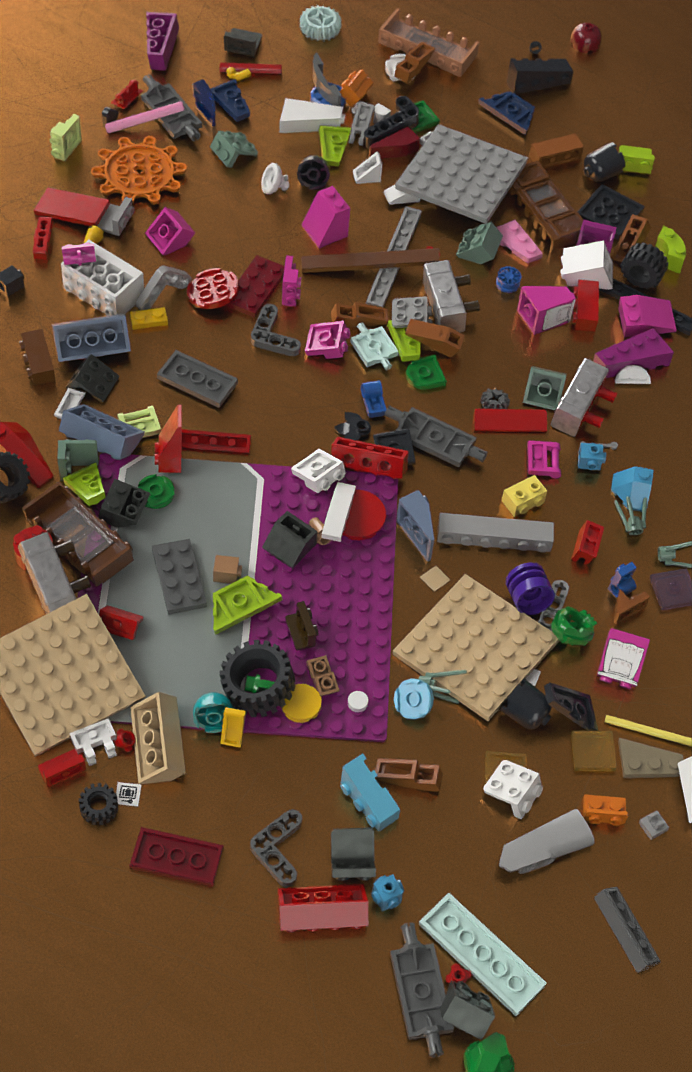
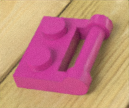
M528 440V475L560 478V444L557 442ZM547 451H550L552 454V467H547Z

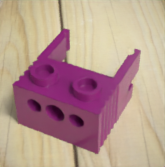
M583 220L577 246L604 241L610 255L617 227Z

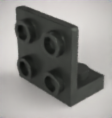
M232 28L231 32H225L224 51L254 57L262 39V34Z
M90 354L82 361L66 385V388L75 389L76 387H81L102 403L117 382L119 375L94 355Z

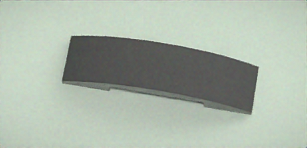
M315 53L312 73L314 84L326 101L333 106L341 107V93L335 84L329 86L323 75V62L318 53Z

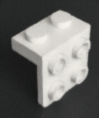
M503 760L483 789L486 794L511 804L514 816L522 819L525 813L530 811L536 797L541 795L543 787L539 773Z

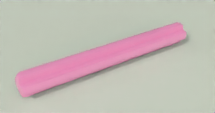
M181 101L107 123L105 128L107 133H112L184 111V106Z

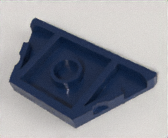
M511 91L492 95L491 99L485 100L483 97L479 99V105L524 135L527 134L534 114V106Z

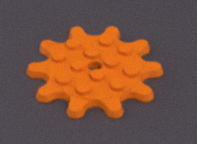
M146 136L140 144H134L129 138L121 137L118 140L119 149L111 151L103 148L98 151V156L101 160L105 161V164L93 167L91 174L94 178L106 180L100 186V191L105 196L112 193H121L123 195L122 202L125 197L132 198V204L135 199L144 197L151 204L155 205L161 199L159 194L161 191L167 190L174 193L179 191L181 184L173 179V177L184 174L187 170V165L171 160L178 152L177 147L157 148L155 146L156 139L153 136Z

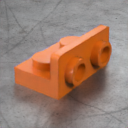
M584 794L583 817L585 821H589L592 824H599L601 822L610 823L614 826L625 824L628 818L626 798Z

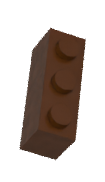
M39 329L21 333L22 341H19L21 352L25 351L23 360L24 364L29 366V368H26L28 378H32L34 385L55 381L54 368L43 330Z

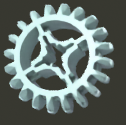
M318 5L317 7L311 6L310 9L306 8V11H303L300 18V28L302 33L306 34V37H311V40H330L335 38L340 32L341 17L338 12H335V9H330V6L327 8L324 5L322 7Z

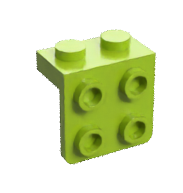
M620 146L619 153L622 152L626 165L623 171L651 174L655 155H652L651 149Z

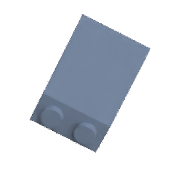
M417 490L399 499L396 521L426 561L429 562L431 561L434 544L430 507L427 497Z

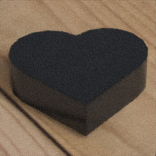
M110 107L103 109L102 122L104 127L105 124L117 120L119 115L117 110Z

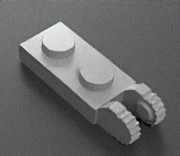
M358 103L351 127L349 143L353 144L355 134L358 133L361 134L359 145L363 146L364 131L370 126L375 105Z

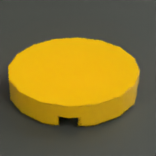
M296 684L295 690L291 691L292 698L290 701L285 698L286 705L281 709L288 719L294 722L305 723L318 716L321 710L322 699L314 687L307 684Z

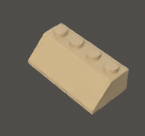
M157 692L131 706L138 784L172 781L186 774L177 697Z

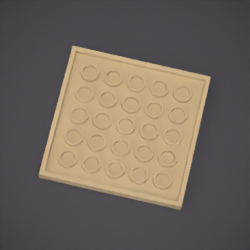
M465 574L393 650V655L423 676L426 675V672L438 673L467 670L466 674L434 677L433 679L436 680L438 687L449 689L452 697L489 721L507 701L518 684L521 685V681L529 676L559 640L552 631L525 613H520L516 607Z
M87 594L0 638V694L35 757L70 739L71 732L103 721L145 698L144 692Z

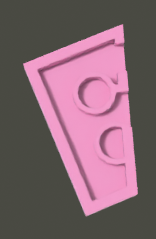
M516 220L496 227L503 235L500 242L502 247H508L514 255L526 263L542 258L543 253Z

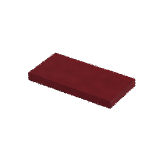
M141 827L129 869L214 887L224 845Z

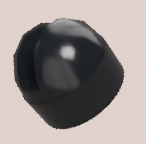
M533 41L529 46V51L533 55L539 54L542 49V45L538 41Z

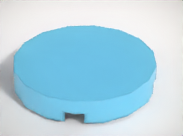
M404 680L394 693L395 708L405 718H423L433 707L434 696L432 689L423 680Z

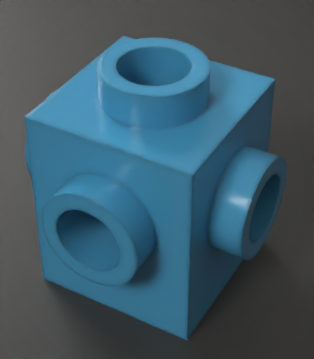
M581 443L578 452V468L600 470L602 463L606 461V452H603V445Z
M393 874L388 877L381 876L375 881L371 895L374 902L379 905L383 912L401 903L404 887L400 880L395 879Z

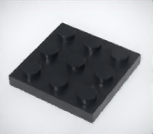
M602 184L577 212L583 220L617 227L614 238L619 240L632 214L640 216L645 206Z

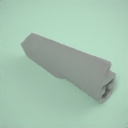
M574 809L505 844L499 866L509 872L518 870L520 874L541 868L552 863L556 857L594 845L592 831L578 809Z

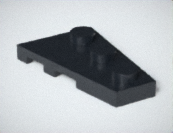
M550 682L544 685L548 705L592 735L598 732L590 695Z

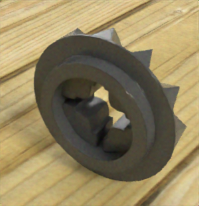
M496 387L493 390L488 388L481 397V404L485 409H507L510 403L508 394L504 393L503 389L497 390ZM493 397H495L496 399L499 398V401L492 400V398H493Z

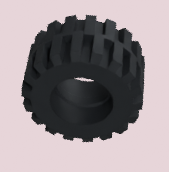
M637 243L629 249L620 266L621 273L635 287L638 286L640 289L655 288L668 269V259L662 251H659V248H655L651 244Z
M0 452V469L8 477V486L0 481V503L9 502L23 495L24 491L28 489L27 485L30 484V479H28L30 472L26 470L28 466L27 464L24 465V460L22 458L18 459V455L15 453L11 455V452Z

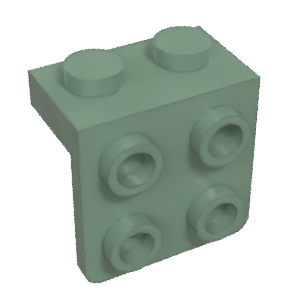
M218 131L210 145V148L227 167L233 166L239 154L253 156L258 154L255 146L241 132Z

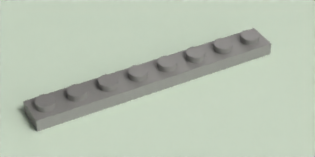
M405 206L387 251L407 250L422 210ZM400 267L379 269L366 304L384 308Z

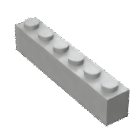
M440 513L437 542L462 544L465 546L476 545L499 547L502 549H519L522 551L551 552L554 542V523Z

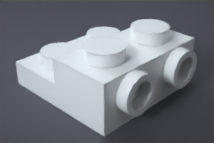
M321 449L316 450L291 468L292 474L304 480L306 487L316 493L328 490L333 482L342 480L346 474L343 462Z

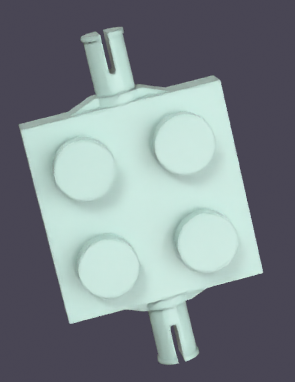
M363 322L359 323L357 327L361 333L351 337L350 343L366 367L382 363L385 370L391 369L392 365L388 359L398 356L399 351L384 328L381 326L376 329H367Z

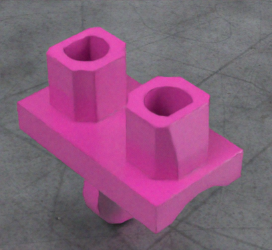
M94 243L70 244L62 247L64 265L78 264L82 266V263L96 262Z

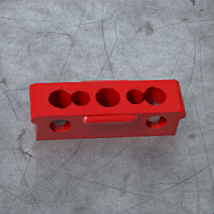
M39 217L33 239L34 259L47 260L53 228L52 218Z

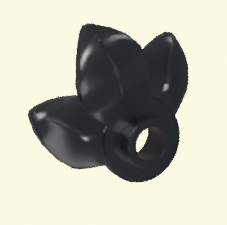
M345 412L346 422L334 427L338 434L345 436L346 439L356 441L361 437L369 435L371 432L369 422L362 419L360 415L351 412Z

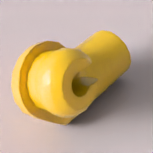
M233 67L227 69V76L230 79H236V81H241L251 76L249 69L241 72L235 71Z

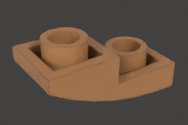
M326 655L307 660L306 664L320 697L340 691Z

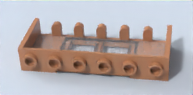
M399 8L392 13L379 29L378 43L397 51L400 50L408 53L422 41L434 47L435 51L427 62L459 77L463 75L478 55V41L470 49L467 47L468 39L465 37L462 38L460 44L453 42V32H449L446 38L441 37L439 26H435L433 32H429L426 30L427 23L424 20L419 23V27L412 25V15H408L405 21L400 20Z

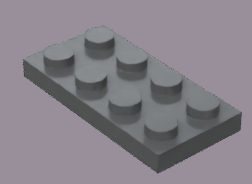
M177 350L174 351L157 373V379L219 408L238 384L237 378Z
M190 539L152 545V552L167 613L174 614L207 607Z

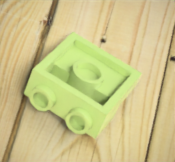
M73 114L65 124L59 122L51 129L50 143L52 144L53 150L51 154L53 157L65 161L82 141L80 116Z

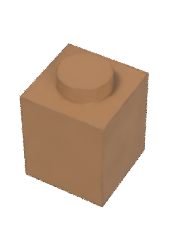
M216 555L213 582L232 584L237 581V577L242 575V565H239V557Z

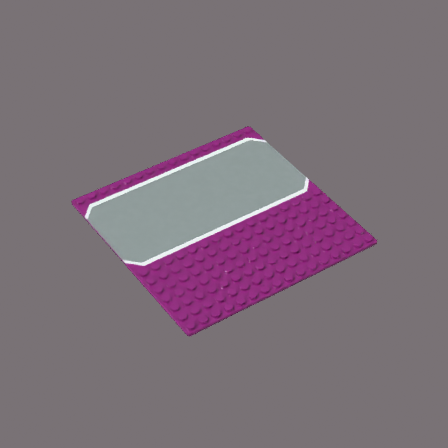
M101 453L98 471L105 496H107L114 479L138 488L139 482L144 477L157 474V476L161 477L162 475L166 476L174 485L175 496L172 502L160 509L144 507L137 525L114 527L107 524L109 529L115 530L119 534L123 542L127 541L131 545L134 561L98 587L89 580L91 587L78 592L77 597L79 598L87 594L98 614L100 609L109 605L144 617L143 621L138 625L134 640L110 633L144 692V699L157 692L177 697L180 728L198 729L193 722V707L198 698L209 692L225 695L220 682V670H223L221 667L222 662H228L226 655L229 652L234 654L233 648L239 646L240 649L243 648L244 642L248 641L250 645H253L254 640H260L261 644H264L266 640L270 641L271 646L277 644L280 650L283 649L286 652L295 676V685L307 684L315 688L306 662L307 660L326 655L340 691L322 696L321 710L318 716L305 723L294 722L288 719L280 706L276 707L278 712L272 714L271 710L267 711V716L261 717L260 713H257L256 717H251L249 712H247L243 732L385 742L387 739L398 479H392L385 475H374L370 472L345 471L346 474L342 480L333 482L328 490L316 493L306 487L304 480L292 474L291 466L181 458V473H158L159 465H155V456L130 455L117 460L112 458L110 454ZM338 482L354 485L356 490H365L376 495L383 502L386 509L385 524L376 533V536L366 540H350L342 535L341 542L331 540L326 545L317 543L293 569L262 548L275 522L286 511H289L308 525L309 521L315 517L325 524ZM105 499L101 500L98 504L92 505V509L97 517H99ZM96 531L87 536L84 557L105 542ZM190 539L207 607L168 614L152 552V545ZM216 555L239 557V565H242V575L237 577V580L248 575L255 579L257 583L267 586L270 591L276 594L280 593L283 600L215 635L213 630V593L230 585L229 583L213 582ZM304 601L306 607L311 609L312 624H316L319 635L316 636V645L314 647L297 651L287 627L285 616L295 614L297 603ZM266 668L255 669L243 678L241 689L244 691L247 676L256 677L258 674L262 680L275 682L277 674ZM354 691L364 692L368 697V706L362 712H354L348 707V697ZM131 706L109 717L110 723L132 724Z

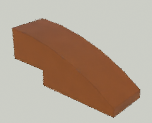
M423 41L419 43L396 66L394 77L405 83L411 81L430 59L435 48Z
M355 302L353 306L336 303L331 311L332 322L344 321L346 327L355 328L361 322L366 327L388 324L389 320L387 308Z
M378 758L375 769L378 775L375 777L377 780L411 789L440 792L443 772L439 765H422L417 760Z

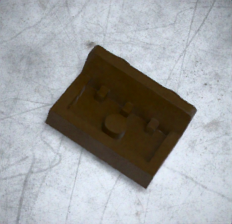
M304 601L297 603L295 614L285 616L287 627L297 651L314 647L316 645V636L319 635L316 624H312L311 609L306 607Z

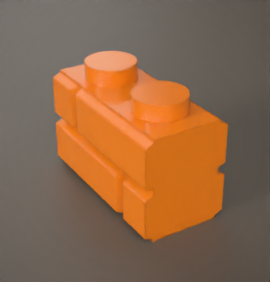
M364 70L353 71L348 76L349 79L341 84L342 89L339 92L346 99L345 101L349 106H353L360 101L374 83L367 77Z

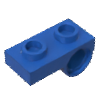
M380 380L361 383L360 390L368 417L385 416L386 406L382 396L383 390Z
M633 562L627 565H620L615 570V575L610 579L611 583L608 590L616 598L620 589L625 595L636 590V583L632 575L637 567Z

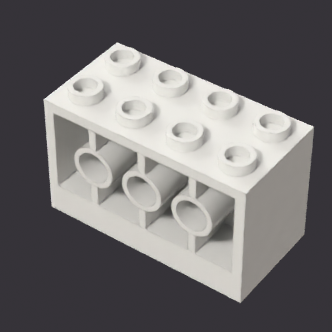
M88 240V241H86L85 243H90V244H92V243H94V242H92L91 240ZM94 243L96 262L82 263V266L78 264L64 265V262L61 263L63 287L65 290L78 296L80 300L86 301L93 308L102 311L106 316L125 315L136 304L138 297L144 290L143 272Z

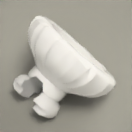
M269 164L263 173L261 186L265 194H272L278 188H281L283 191L289 188L288 175H282V170L278 164Z

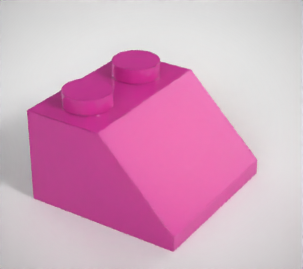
M164 207L145 234L162 255H167L186 246L195 232L177 211Z

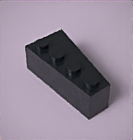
M510 58L506 83L511 92L517 95L571 84L574 71L567 59H548L547 61L536 59L535 61H529L528 58H522V60Z

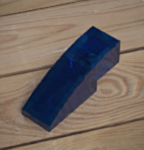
M204 79L192 83L195 106L211 126L214 127L216 123L215 100L208 84Z

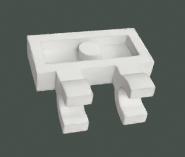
M109 718L70 733V738L77 754L84 752L89 766L97 763L96 755L92 748L99 745H104L108 758L117 756L112 741L117 739L116 733Z

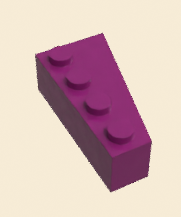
M146 12L147 55L150 69L166 70L179 32L177 13Z
M652 328L595 353L593 362L608 368L609 371L606 378L616 376L621 369L630 365L641 366L649 370L655 369L656 366L663 365V367L670 366L674 352L655 329Z

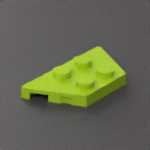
M248 575L214 592L213 630L215 635L282 601V595L270 591L267 586L257 583L255 579Z

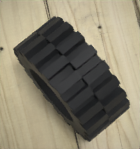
M254 640L253 645H250L248 641L244 642L243 648L240 649L239 646L233 648L235 653L231 654L229 652L226 655L228 662L223 661L221 664L223 670H220V682L225 695L231 701L234 709L246 711V714L249 712L251 717H256L257 713H260L261 717L267 716L266 712L270 710L274 714L278 712L277 706L282 708L286 705L285 698L290 701L292 698L291 691L295 690L294 682L296 681L286 652L283 649L280 650L277 644L271 646L270 641L265 640L264 644H261L260 640ZM266 668L277 674L275 683L263 692L251 694L241 689L243 678L255 669Z

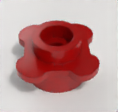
M117 730V739L114 741V745L117 748H123L125 752L132 751V746L135 743L134 734L129 730Z
M453 964L451 972L446 975L445 980L448 984H450L451 980L457 983L461 981L466 984L467 979L471 978V972L460 968L459 964Z

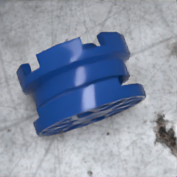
M507 266L501 268L496 279L497 288L505 293L517 291L521 282V273L514 267Z

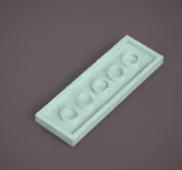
M450 893L419 921L420 927L466 970H469L515 1016L546 986L547 983Z

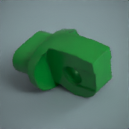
M258 674L256 677L247 676L244 691L257 693V691L263 692L269 689L275 682L262 680Z

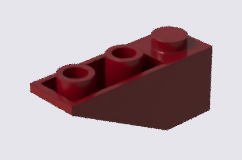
M406 127L369 146V157L376 152L380 154L381 159L406 157L419 150L420 137L409 127Z

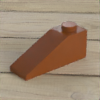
M632 214L611 256L613 261L622 263L633 245L644 243L651 229L648 219Z

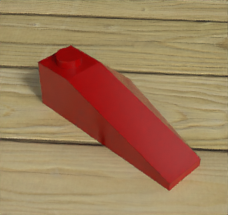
M0 422V452H11V455L15 453L18 455V459L22 458L24 460L23 464L28 466L26 468L27 472H30L28 479L38 488L52 480L54 475L31 434L17 422Z

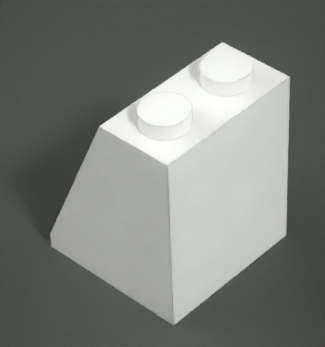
M604 241L564 248V256H561L563 265L561 277L565 279L568 286H577L578 279L599 281V289H613V262Z

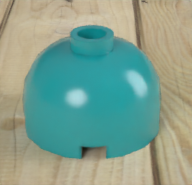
M209 692L203 694L198 698L193 707V722L198 729L200 727L205 729V732L208 733L221 732L225 707L233 708L231 701L221 693Z

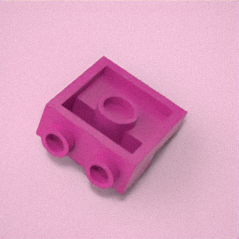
M286 255L282 305L296 306V300H300L301 289L298 288H301V277H298V270H296V263H293V256Z
M344 321L311 324L305 348L306 355L324 354L326 359L343 357V353L348 350L346 339L350 338L349 328L346 327Z

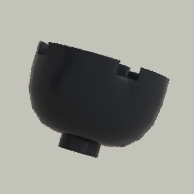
M309 155L300 162L297 178L301 185H305L311 190L320 189L327 184L330 178V166L323 157Z

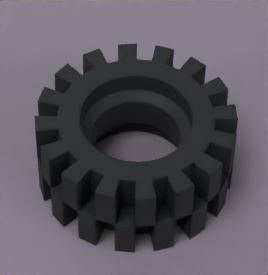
M98 783V787L91 784V789L86 787L84 789L85 793L81 792L80 812L88 823L91 820L93 825H96V822L103 825L104 820L107 823L110 822V817L114 819L115 813L118 812L116 792L114 793L112 787L109 789L107 784L102 787L101 783ZM103 798L106 800L107 805L104 809L94 810L90 806L92 800Z

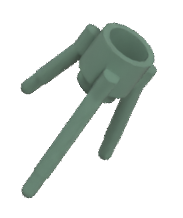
M626 497L630 515L628 522L618 501L615 500L614 503L625 525L626 532H629V535L643 533V529L647 528L645 522L647 498H643L642 518L639 519L638 516H634L630 497Z
M692 541L673 546L658 547L659 561L664 562L665 566L674 565L692 568V564L672 561V559L676 558L675 549L691 546Z
M467 670L438 673L426 672V675L419 676V679L430 686L433 696L458 704L459 701L457 699L438 693L450 694L451 691L436 687V680L433 678L466 674Z

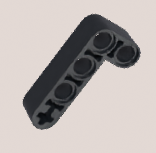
M406 96L398 97L396 99L395 114L365 129V147L369 149V146L406 127H409L411 130L419 125V109Z

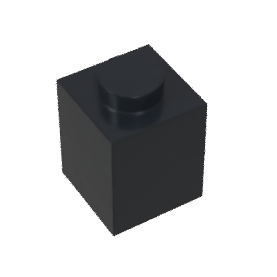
M13 265L1 271L0 291L9 297L24 288L23 273Z

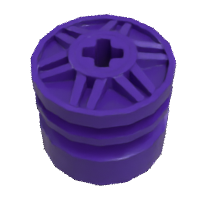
M531 562L521 564L510 571L506 577L505 584L520 613H525L526 615L538 614L545 611L555 599L554 590L542 566Z

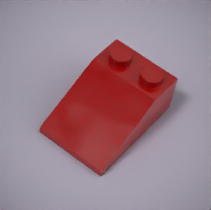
M177 405L159 434V442H155V465H159L158 473H181L182 405Z

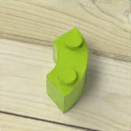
M663 226L657 238L655 248H659V251H662L664 256L667 257L668 270L680 274L686 256L685 244L673 229Z

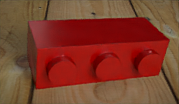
M578 279L577 286L573 288L576 301L573 308L575 312L572 315V322L575 323V330L596 332L599 314V281Z

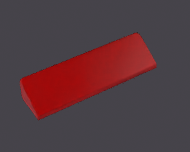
M474 410V431L547 432V410Z
M182 429V448L250 453L251 435Z

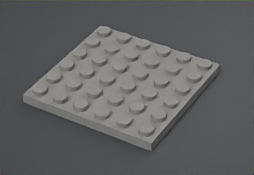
M438 124L396 182L395 189L487 224L525 167L528 157Z

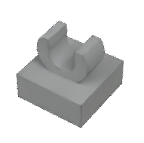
M658 811L649 814L639 821L640 826L650 840L669 829V826Z

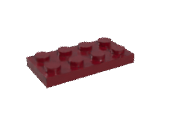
M256 255L238 280V294L225 306L255 318L282 280L285 266Z

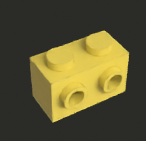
M533 475L505 489L502 502L515 517L519 514H525L535 506H541L545 502L547 490L538 478Z

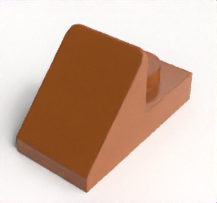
M620 589L616 599L614 623L617 624L644 609L648 604L650 596L643 592L639 595L635 594L629 599Z

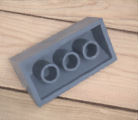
M124 314L52 324L59 362L87 358L90 354L96 357L131 351L126 316Z
M85 404L63 410L59 431L68 438L96 440L99 452L110 454L112 458L117 460L130 456L145 431Z

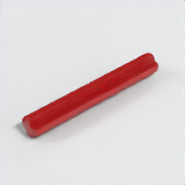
M225 62L219 64L220 72H227L228 68L233 67L237 72L249 69L250 73H282L281 64Z

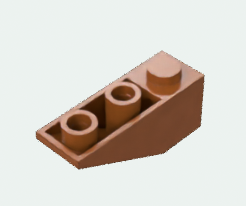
M415 319L409 320L405 335L450 358L461 349L465 336L450 327Z

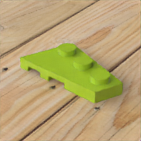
M319 127L321 154L329 166L340 165L351 128Z
M388 320L387 326L402 362L419 360L421 342L405 335L407 327L394 328L392 320Z
M96 463L63 478L64 484L88 506L98 504L106 498Z

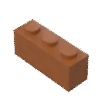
M575 133L531 144L529 156L533 162L538 160L544 168L581 159L584 146Z

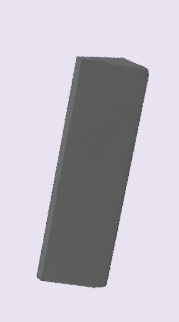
M618 887L603 889L594 899L636 972H642L661 962Z

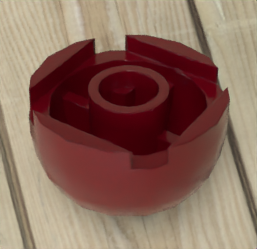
M581 23L574 28L570 42L573 44L572 47L579 52L588 53V51L592 50L596 52L601 46L602 34L598 26L592 23Z

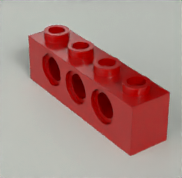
M337 437L332 443L331 456L341 460L344 468H351L358 472H370L374 475H385L392 479H402L407 472L409 451Z

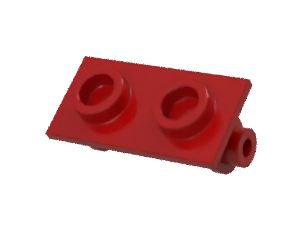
M135 79L131 80L126 88L115 95V99L111 104L125 110L143 92V90L138 88V81Z

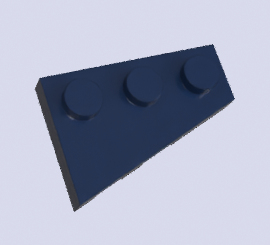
M236 79L209 89V95L236 122L250 117V110L245 99L241 96V90L237 87Z

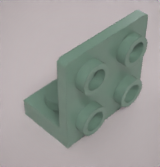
M58 440L57 460L60 481H64L63 478L72 472V466H89L93 463L99 465L96 440Z

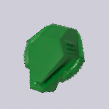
M568 606L557 611L551 623V629L562 644L586 646L594 637V626L597 622L594 621L590 613L587 614L586 610L579 612Z
M498 1032L492 1033L482 1041L470 1044L464 1052L466 1072H515V1063L512 1055L509 1054L506 1037Z

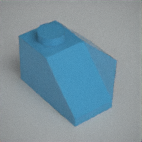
M635 466L614 473L611 485L612 493L620 497L627 509L626 497L629 496L632 509L642 512L643 498L645 497L647 498L648 506L654 470Z

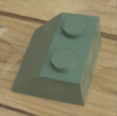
M531 366L523 403L556 410L561 400L567 374Z

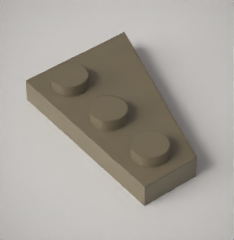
M623 738L618 739L623 778L680 777L678 763L683 761L682 754Z

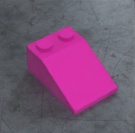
M641 295L620 297L618 309L624 337H634L652 328L658 334L676 332L673 311L669 300Z

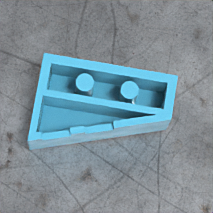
M362 753L343 766L340 787L346 796L349 795L352 798L355 808L364 813L368 824L371 827H375L379 832L399 818L400 808L386 787L382 788L375 779L378 775L374 770L370 772L364 763V760L367 758Z

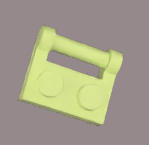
M153 405L148 406V409L127 414H117L118 420L145 431L142 438L157 435L161 432Z

